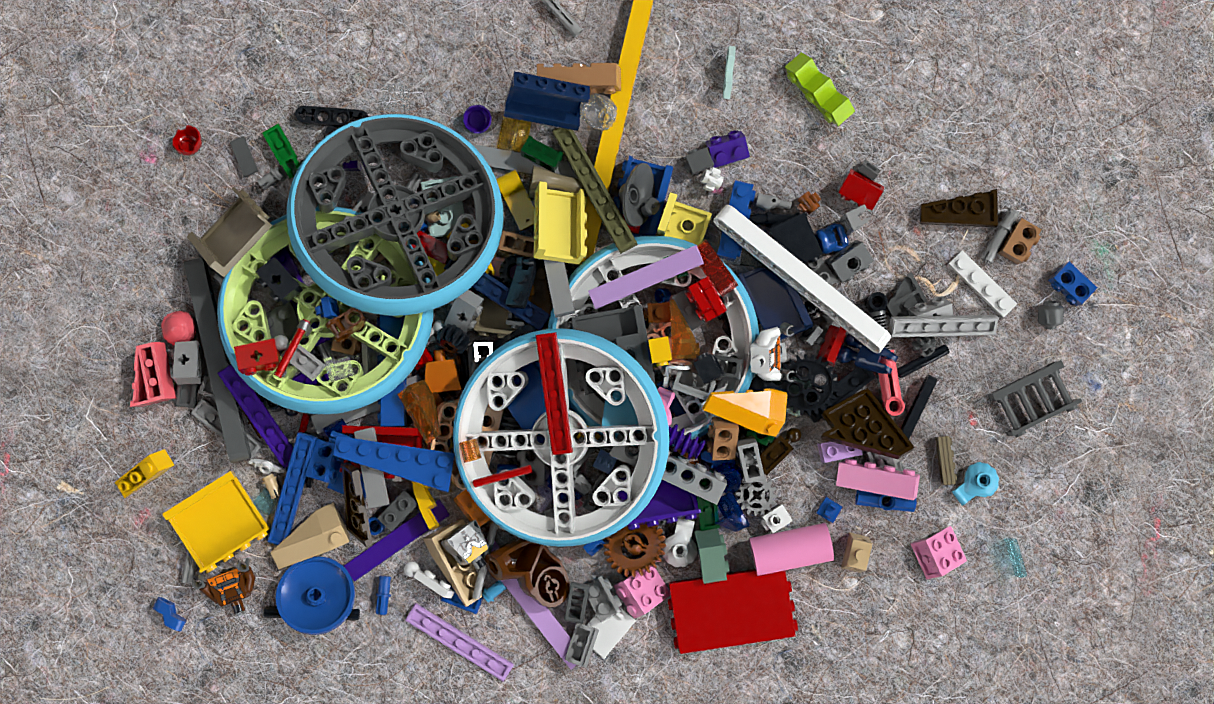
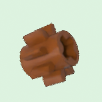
M808 191L798 199L800 204L797 208L810 215L820 207L818 202L821 198L816 192L811 194Z

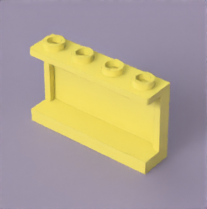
M539 181L535 190L534 258L580 264L583 257H586L587 246H584V241L587 237V229H584V224L587 220V213L584 212V208L587 204V196H584V189L580 188L578 193L547 189V182Z

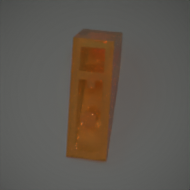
M670 300L672 360L696 359V355H700L699 343H695V337L675 300Z
M425 380L410 384L398 393L399 398L426 444L439 437L441 431L435 399Z

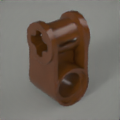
M351 308L328 321L325 327L330 329L335 337L334 341L339 343L365 325L366 319L360 310ZM354 315H359V320L352 323L351 318Z

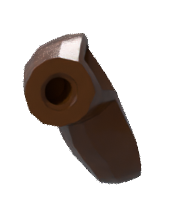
M518 538L485 555L484 560L487 563V570L496 580L517 579L520 589L538 604L549 608L557 607L568 597L570 581L567 571L561 560L550 552L546 545Z

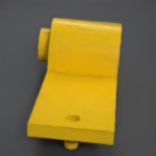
M516 169L497 178L500 193H502L520 231L533 226L535 208L530 198H528V194Z

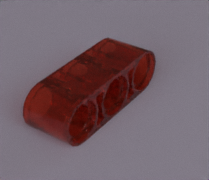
M705 239L699 243L697 247L704 264L700 265V268L709 277L718 293L724 297L739 285L708 241Z

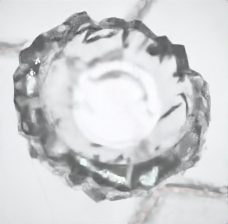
M595 93L590 95L588 103L581 102L580 115L590 127L604 131L614 124L617 106L609 97Z

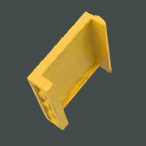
M229 471L162 514L166 520H169L197 563L200 573L203 571L211 572L217 568L216 563L221 560L224 562L234 557L233 552L238 549L242 552L251 546L250 541L256 538L259 541L267 536L268 533L266 531L270 529L233 471Z

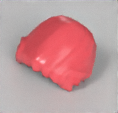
M176 311L167 314L161 323L163 338L172 345H175V342L192 341L196 334L197 326L195 319L187 312Z

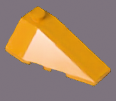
M770 388L763 389L760 392L746 390V393H735L734 391L711 392L702 409L760 434L776 437L785 423L787 393Z

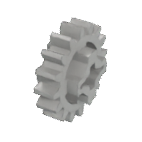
M765 476V479L746 483L744 479H741L743 485H737L740 492L735 493V495L740 497L736 500V503H742L740 509L747 508L746 514L749 515L753 511L754 516H757L759 511L762 515H765V509L771 511L769 506L770 504L775 505L776 503L772 500L778 497V495L773 494L776 487L770 486L772 480L766 482ZM760 482L762 485L754 487L751 483ZM745 488H746V490L748 491V494H747V498L744 500L743 494H744V490H745ZM753 491H760L759 499H752L754 496ZM766 491L769 492L768 501L765 500ZM759 503L762 507L752 508L750 505Z

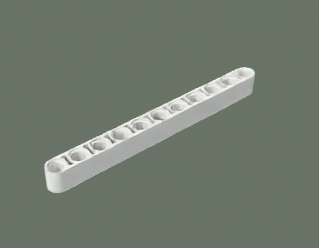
M725 205L713 221L719 229L871 351L880 353L889 342L891 335L887 330L734 207Z

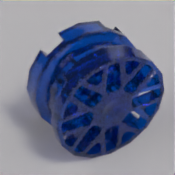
M734 463L720 464L716 468V472L724 475V479L727 480L723 493H728L729 491H732V493L736 492L740 488L743 475L742 470Z

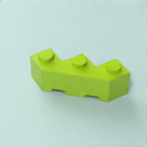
M801 52L785 66L788 73L787 78L790 82L795 83L805 94V98L810 103H813L823 114L824 119L828 123L832 122L839 126L855 112L849 98L837 92L832 80L819 72L811 57Z

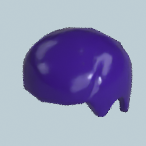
M470 106L463 114V123L466 129L472 133H483L491 126L492 116L485 106Z

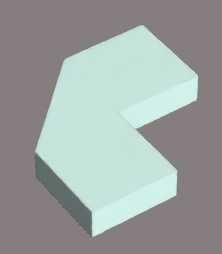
M729 46L727 50L723 99H730L735 46Z

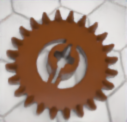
M647 524L639 525L640 528L628 530V527H624L612 534L611 537H606L605 540L609 543L603 544V546L609 550L605 551L604 555L610 556L606 561L613 563L611 568H618V574L624 571L625 576H628L631 572L632 577H636L637 572H639L640 576H643L644 570L650 573V567L657 568L655 562H662L659 555H665V552L661 549L666 547L665 543H661L666 537L664 535L660 536L663 530L661 528L657 529L658 525L647 527ZM633 533H640L645 535L649 544L645 545L642 542V540ZM622 547H625L633 556H638L643 552L646 554L638 559H629L623 555Z

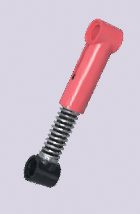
M872 293L866 298L865 306L873 320L888 331L886 329L888 327L886 326L887 322H885L887 320L885 319V311L888 299L884 293ZM874 297L880 300L879 307H875L872 304ZM888 342L885 348L894 353V350H891V346H889L891 343ZM882 358L880 363L893 369L891 374L878 373L883 400L882 406L890 416H897L904 411L905 404L901 397L896 363ZM891 401H894L897 404V410L895 412L891 411L889 408V404Z

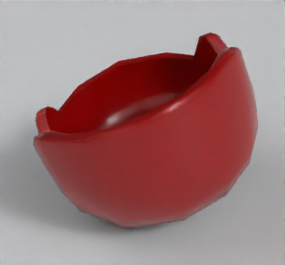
M186 125L185 129H178L172 139V146L181 155H193L202 146L201 134L196 127Z

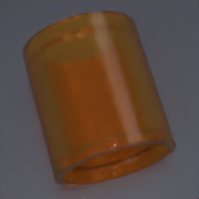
M477 438L459 443L464 463L481 458Z

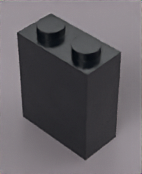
M802 210L767 226L772 239L802 263L807 261L812 263L823 254L806 214Z

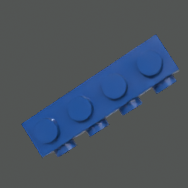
M735 180L728 205L734 207L749 219L751 209H748L749 202L754 201L756 193L753 190L754 185ZM722 231L716 255L718 258L734 262L736 257H740L742 246Z

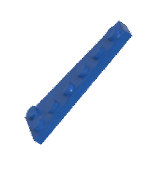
M336 436L333 456L449 493L455 454Z

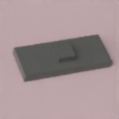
M243 136L231 141V147L243 176L246 177L258 172L259 170L245 137Z
M684 289L672 298L693 331L703 325L705 321L704 319L700 321L695 312L697 307L694 302L690 303L685 294L687 290Z

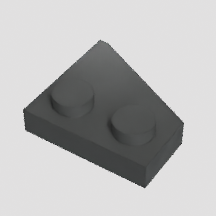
M912 272L907 274L888 301L886 309L891 317L909 316L908 308L918 303L927 302Z

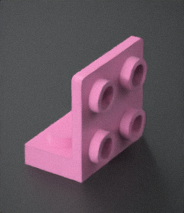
M951 526L944 528L929 538L911 543L926 579L942 577L967 561Z

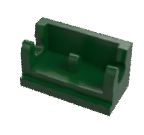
M530 135L521 148L522 157L554 173L564 157L563 152L556 151L535 140Z

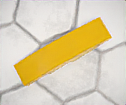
M412 482L413 491L428 528L435 530L440 525L431 509L437 506L428 490L431 487Z

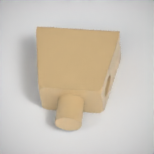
M849 532L841 568L859 573L866 571L872 549V542L869 537Z

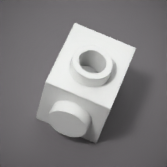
M778 504L771 511H767L765 515H761L763 519L761 524L766 532L770 530L771 533H775L792 522L791 517L782 504Z

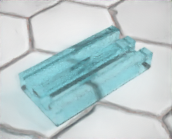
M1012 537L1005 538L1004 541L1014 575L1019 578L1026 577L1027 572L1017 539Z

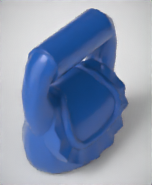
M831 224L815 232V237L823 254L840 251L849 244L844 226L841 224ZM835 228L837 229L842 246H838L833 231Z

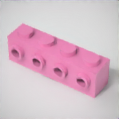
M846 458L845 461L839 463L836 486L914 500L917 498L920 474H915V471L910 469L898 471L895 470L896 467L884 465V468L876 467V463L872 462L860 464L855 459Z

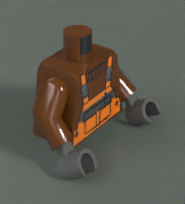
M246 558L245 564L238 560L237 568L208 578L206 582H204L202 574L198 575L199 582L192 579V587L199 589L206 597L221 607L231 604L234 614L245 611L242 599L251 596L256 577L249 566L250 559Z

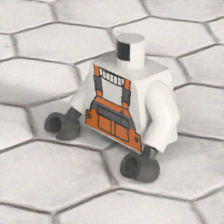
M783 322L780 328L774 327L763 330L750 347L751 372L757 373L762 380L779 381L782 379L788 382L794 381V379L788 377L790 373H795L794 371L783 369L780 373V334L792 336L794 332L788 329L793 327V325Z

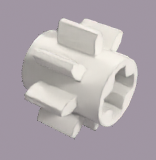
M714 167L710 168V170L705 169L700 179V182L704 184L703 189L711 192L714 191V188L718 190L721 187L724 179L720 175L721 170Z

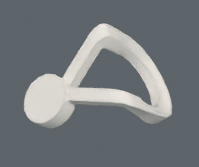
M671 360L669 365L666 366L663 387H669L671 369L689 370L692 368V363L685 360ZM672 364H679V365H685V366H675V365H672Z

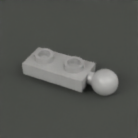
M278 335L274 339L278 351L284 350V353L281 355L283 358L289 346V341L284 335ZM297 345L298 347L289 363L311 381H314L326 366L301 345Z

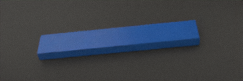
M302 432L297 433L267 540L269 543L278 545L291 534L307 477L305 473L318 437Z

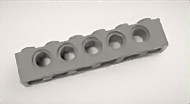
M619 431L616 439L623 440V432ZM630 445L612 446L610 456L636 467L639 451L637 453H630L628 451ZM669 450L667 462H672L675 466L671 470L665 469L662 480L717 505L727 485V480L724 479L725 476L716 471L711 473L707 471L705 466L696 463V465L689 463V460L684 456L678 455L676 457ZM684 470H690L693 474L689 478H684L681 473ZM703 478L710 480V484L707 486H702L699 482Z

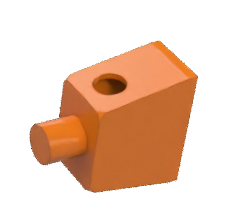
M445 349L434 350L435 362L426 363L424 393L432 394L433 392L443 393L462 390L461 379L455 360H446Z

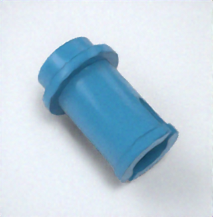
M498 580L488 589H484L482 596L488 603L490 601L493 602L494 598L507 588L501 580Z

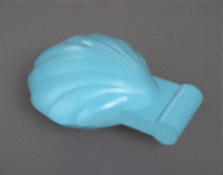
M977 462L972 464L965 471L964 483L955 488L952 493L962 506L975 496H992L999 486L997 472L987 463Z

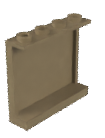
M235 187L232 189L239 198L201 238L193 232L187 236L208 265L223 277L273 226L268 221L270 217L243 189L238 191Z

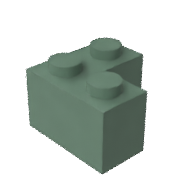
M718 528L695 531L703 583L727 580L726 572H729L728 560L724 561V555H727L726 543H724L723 534L719 535Z

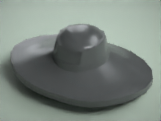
M647 163L636 165L626 183L619 190V199L623 206L625 221L632 227L640 226L646 222L649 216L646 217L642 214L641 207L645 205L650 197L655 198L654 177L651 167Z

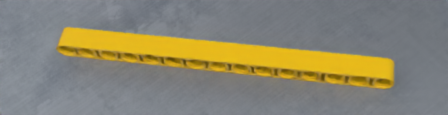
M633 0L618 64L621 68V91H615L614 94H611L594 165L608 192L654 0ZM588 195L587 204L584 208V212L587 213V220L584 224V229H587V237L584 241V246H587V254L585 258L583 257L580 264L594 254L602 222Z

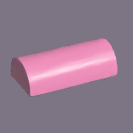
M826 523L749 538V546L757 576L834 561L832 541Z

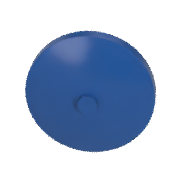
M312 557L293 564L281 577L276 590V605L281 618L293 630L307 635L325 634L339 627L351 613L355 602V586L350 574L340 563L327 557Z

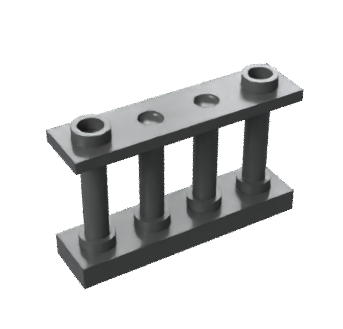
M1062 360L1054 361L987 394L990 401L1001 403L1013 427L1012 430L1006 432L1008 436L1015 435L1017 438L1026 434V429L1065 410L1070 412L1078 408L1077 404L1082 402L1081 398L1071 399L1059 375V370L1065 367ZM1043 377H1052L1065 404L1054 408L1042 384ZM1029 384L1035 386L1048 411L1039 417L1025 393V386ZM1013 392L1020 398L1030 418V421L1020 425L1007 400L1009 398L1008 395Z

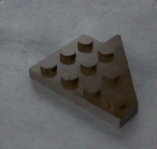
M868 387L822 413V417L832 428L821 435L820 438L822 440L894 459H900L915 448Z

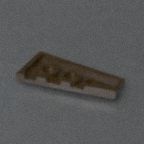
M997 189L984 193H974L964 197L958 196L949 200L943 199L923 203L920 205V224L997 227Z
M348 461L342 464L346 528L365 547L373 545L360 480L361 474L359 469Z

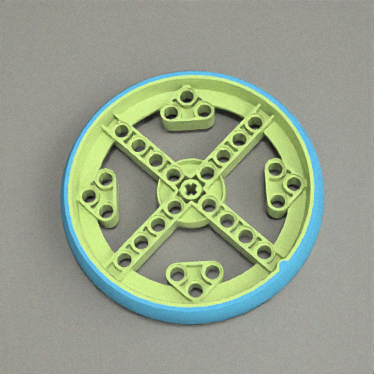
M316 207L317 230L343 221L346 216L354 217L364 212L360 211L359 213L349 208L335 207L332 212L323 213ZM287 214L270 222L273 226L227 273L221 284L217 308L218 327L225 353L232 366L247 385L259 395L277 405L309 414L344 413L362 408L383 398L405 380L420 360L431 333L434 309L418 314L405 315L403 328L398 340L365 321L364 329L361 332L351 334L350 336L386 357L376 368L365 375L360 363L355 360L326 366L316 377L321 386L303 384L292 380L298 369L290 363L286 368V375L282 378L274 375L276 370L257 371V374L246 376L238 370L235 346L259 342L256 341V338L260 334H265L263 340L271 339L265 309L258 301L248 302L253 282L259 278L256 271L266 264L277 252L288 245L293 256L297 258L288 234ZM376 218V219H374L373 221L378 223V222H381L382 220H380L379 218ZM344 232L337 233V235L344 236L346 234ZM377 234L359 240L341 267L348 272L347 261L349 258L358 256L373 261L378 252H380L395 269V271L390 270L391 277L396 279L395 283L391 284L390 287L417 284L399 243L382 239ZM325 239L319 240L318 243L322 244ZM368 243L374 244L371 249L365 248ZM411 244L407 246L409 249H414ZM417 261L414 264L417 266H422L423 262ZM353 266L351 269L357 271L361 267ZM382 275L381 279L385 280L387 276ZM424 278L422 280L425 283H430L429 278ZM295 279L303 290L292 299V301L298 304L297 316L299 322L302 319L308 320L310 327L312 323L320 322L319 327L313 329L308 337L305 336V333L302 339L309 338L308 343L301 346L308 352H311L321 337H334L330 329L325 327L330 319L321 317V315L317 316L315 312V307L322 305L321 298L333 297L316 283L307 286ZM314 296L312 302H305L307 297ZM337 300L340 315L353 308ZM253 309H260L259 313L251 315ZM354 315L351 318V322H357L360 317ZM248 324V328L245 331H240L242 325ZM373 336H380L378 342H371ZM391 345L397 346L394 352H388L387 348ZM356 367L359 369L357 374H349L351 368ZM324 374H331V378L328 381H322ZM341 384L348 385L347 389L342 392L338 391V387Z

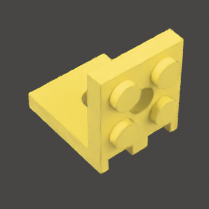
M670 192L656 236L678 238L701 247L712 213L676 202L677 194ZM685 221H690L693 224V229L686 231L683 229L682 224Z

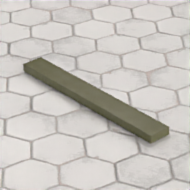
M560 127L553 130L554 137L620 254L637 246L638 244L574 131Z

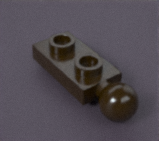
M798 428L788 429L785 439L779 435L760 454L763 472L766 476L794 449L790 444L796 443L801 439V431Z

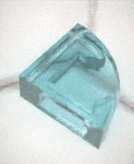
M264 488L253 504L267 515H270L273 510L274 501L271 499L267 488Z

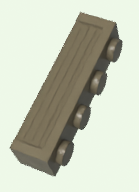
M950 436L935 437L941 485L956 484L957 476L954 474L956 467L952 459L954 452L951 450L952 438Z

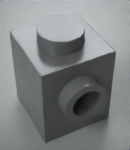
M707 147L701 150L696 148L687 152L688 155L685 156V162L683 163L686 172H690L692 177L703 173L705 169L710 170V168L714 167Z

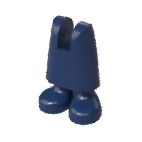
M850 333L846 337V344L852 348L859 349V353L847 346H843L837 357L841 363L855 361V366L881 374H891L893 370L880 363L882 358L895 363L898 359L896 354L885 347L880 353L871 351Z

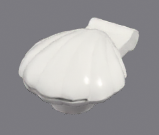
M678 518L674 534L667 537L663 542L666 544V547L662 549L665 552V555L662 556L668 564L674 567H685L694 561L698 553L697 546L691 538L694 521Z

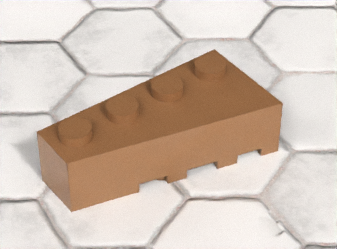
M553 63V67H544V64H537V76L590 86V96L603 92L604 94H614L615 91H621V68L617 63H591L590 67L580 63H573L571 67L562 66L561 63Z

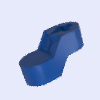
M158 597L152 608L163 615L165 626L175 631H182L187 620L176 614L175 603L163 597Z

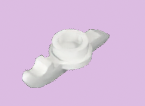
M252 459L248 462L254 465L255 468L257 466L260 467L259 469L263 474H269L272 471L284 473L287 469L262 459Z

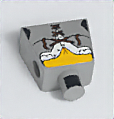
M476 520L466 523L441 542V545L462 566L472 562L474 567L479 570L487 564L481 554L488 549V545Z

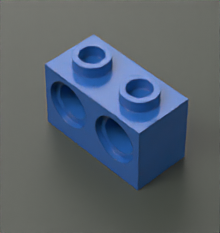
M1070 261L1062 264L1048 279L1051 287L1055 291L1061 292L1065 296V300L1075 306L1082 305L1098 288ZM1062 274L1067 276V283L1062 282ZM1076 287L1081 289L1082 294L1080 297L1075 293Z
M317 439L305 476L334 485L339 474L341 462L343 461V459L333 456L334 443Z

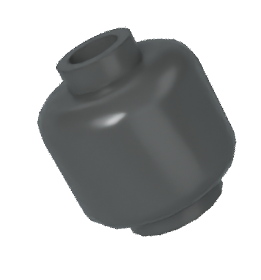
M1044 301L1038 307V323L1044 325V329L1053 330L1056 329V326L1063 324L1064 307L1058 301Z

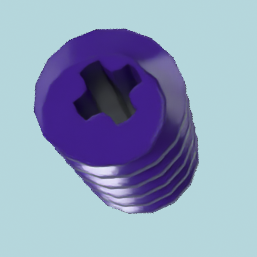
M678 424L672 427L669 426V448L675 445L674 452L681 449V456L688 453L687 460L693 457L696 460L705 445V441L702 440L698 443V436L691 439V432L684 435V428L677 431Z

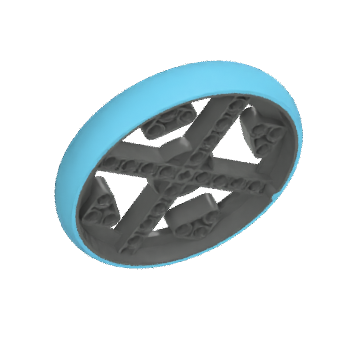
M405 114L375 115L353 121L336 129L321 140L305 157L294 176L289 191L287 228L292 248L300 264L311 279L330 296L350 307L373 314L389 316L411 315L430 311L453 301L479 280L491 263L499 246L503 229V203L497 180L490 166L479 151L463 136L441 123L418 116ZM401 143V159L406 163L430 172H439L443 168V158H445L455 166L462 176L416 193L408 187L393 184L376 145ZM424 143H430L431 145H429V146H424L423 144H424ZM369 147L368 150H363L361 148ZM408 149L413 150V152H410V153L405 152V151L408 150ZM357 152L375 191L367 206V212L317 230L316 204L323 213H330L335 209L346 185L345 171L337 165ZM431 159H437V160H439V161H437V162H432V161H430V160H431ZM373 162L377 163V165L370 166L369 164ZM335 176H340V177H341V178L338 179V180L333 179V177H335ZM378 179L385 180L384 182H377ZM316 183H322L321 186H314ZM470 184L472 187L466 188L464 185ZM453 191L454 194L448 195L446 192ZM386 195H391V196H393V197L390 198V199L384 198V196H386ZM473 197L475 220L470 214L460 215L447 242V256L456 262L442 274L436 276L417 235L424 223L425 215ZM429 198H435V199H437V200L431 202V201H429L428 199H429ZM329 199L330 202L323 203L322 200ZM413 204H415V205H418L419 207H417V208L414 209V208H411L410 206L413 205ZM376 218L382 219V221L378 223L374 222L373 220ZM466 223L469 224L470 227L464 228L461 225ZM357 225L364 226V228L360 230L356 229L355 227ZM401 228H407V229H408V231H406V232H401V231H399V230H400ZM339 232L346 233L344 236H337ZM377 234L382 239L399 243L417 284L390 287L392 277L389 268L358 256L349 258L347 261V272L331 258L328 252ZM321 239L327 240V242L323 244L318 243V241ZM476 240L478 241V243L471 244L469 243V241ZM410 244L416 246L414 249L407 248ZM458 247L460 250L455 252L451 248ZM417 261L424 262L422 266H417L414 263ZM353 266L361 267L357 271L351 269ZM384 275L387 276V279L379 280L378 277ZM424 278L432 279L430 283H425L422 280ZM364 282L369 284L365 288L359 286L361 283Z

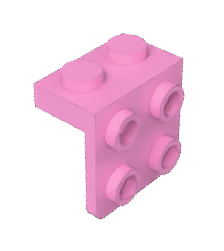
M650 567V573L644 570L643 576H640L639 572H637L636 577L631 575L613 586L617 596L622 599L628 613L634 619L645 615L670 596V590L653 567Z

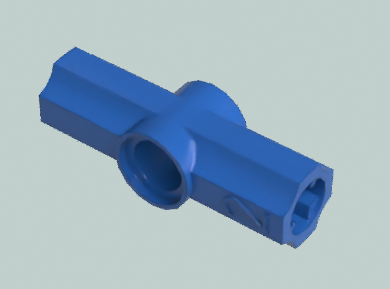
M861 490L856 491V505L914 512L916 509V499L908 500L890 496V501L883 504L881 500L887 495Z

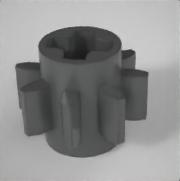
M933 336L914 337L912 349L915 354L920 353L921 356H929L937 347L935 344L936 340Z

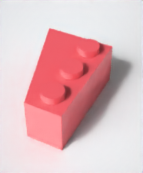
M151 342L136 346L134 361L135 380L132 383V389L134 390L130 407H143L176 399L165 343Z

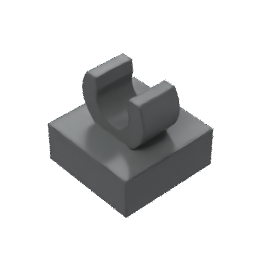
M864 160L858 169V173L865 175L873 181L881 171L867 160Z
M813 324V327L805 330L799 339L811 346L813 343L821 346L825 339L820 334L824 330Z

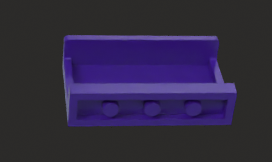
M684 470L681 473L684 478H689L693 474L690 470ZM661 480L648 505L625 527H628V530L640 528L639 525L647 524V527L659 525L660 521H666V524L678 522V518L684 517L685 520H693L697 518L696 515L701 513V509H698L696 495ZM621 490L618 492V496L621 499L625 500L628 498L625 491Z

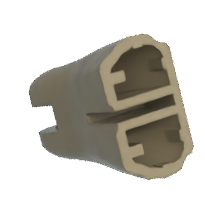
M533 165L529 181L528 198H535V190L539 181L547 182V189L578 193L580 188L583 189V186L578 178L559 175Z

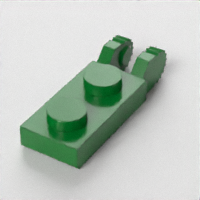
M278 123L262 132L279 164L283 166L289 178H292L294 175L287 163L293 161L297 170L301 163Z

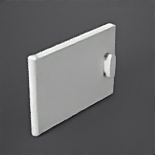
M621 607V612L609 619L600 622L597 615H595L587 624L599 630L593 651L603 659L606 658L609 652L636 622Z

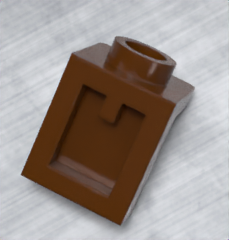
M670 302L647 303L646 308H643L644 320L647 319V324L671 322Z

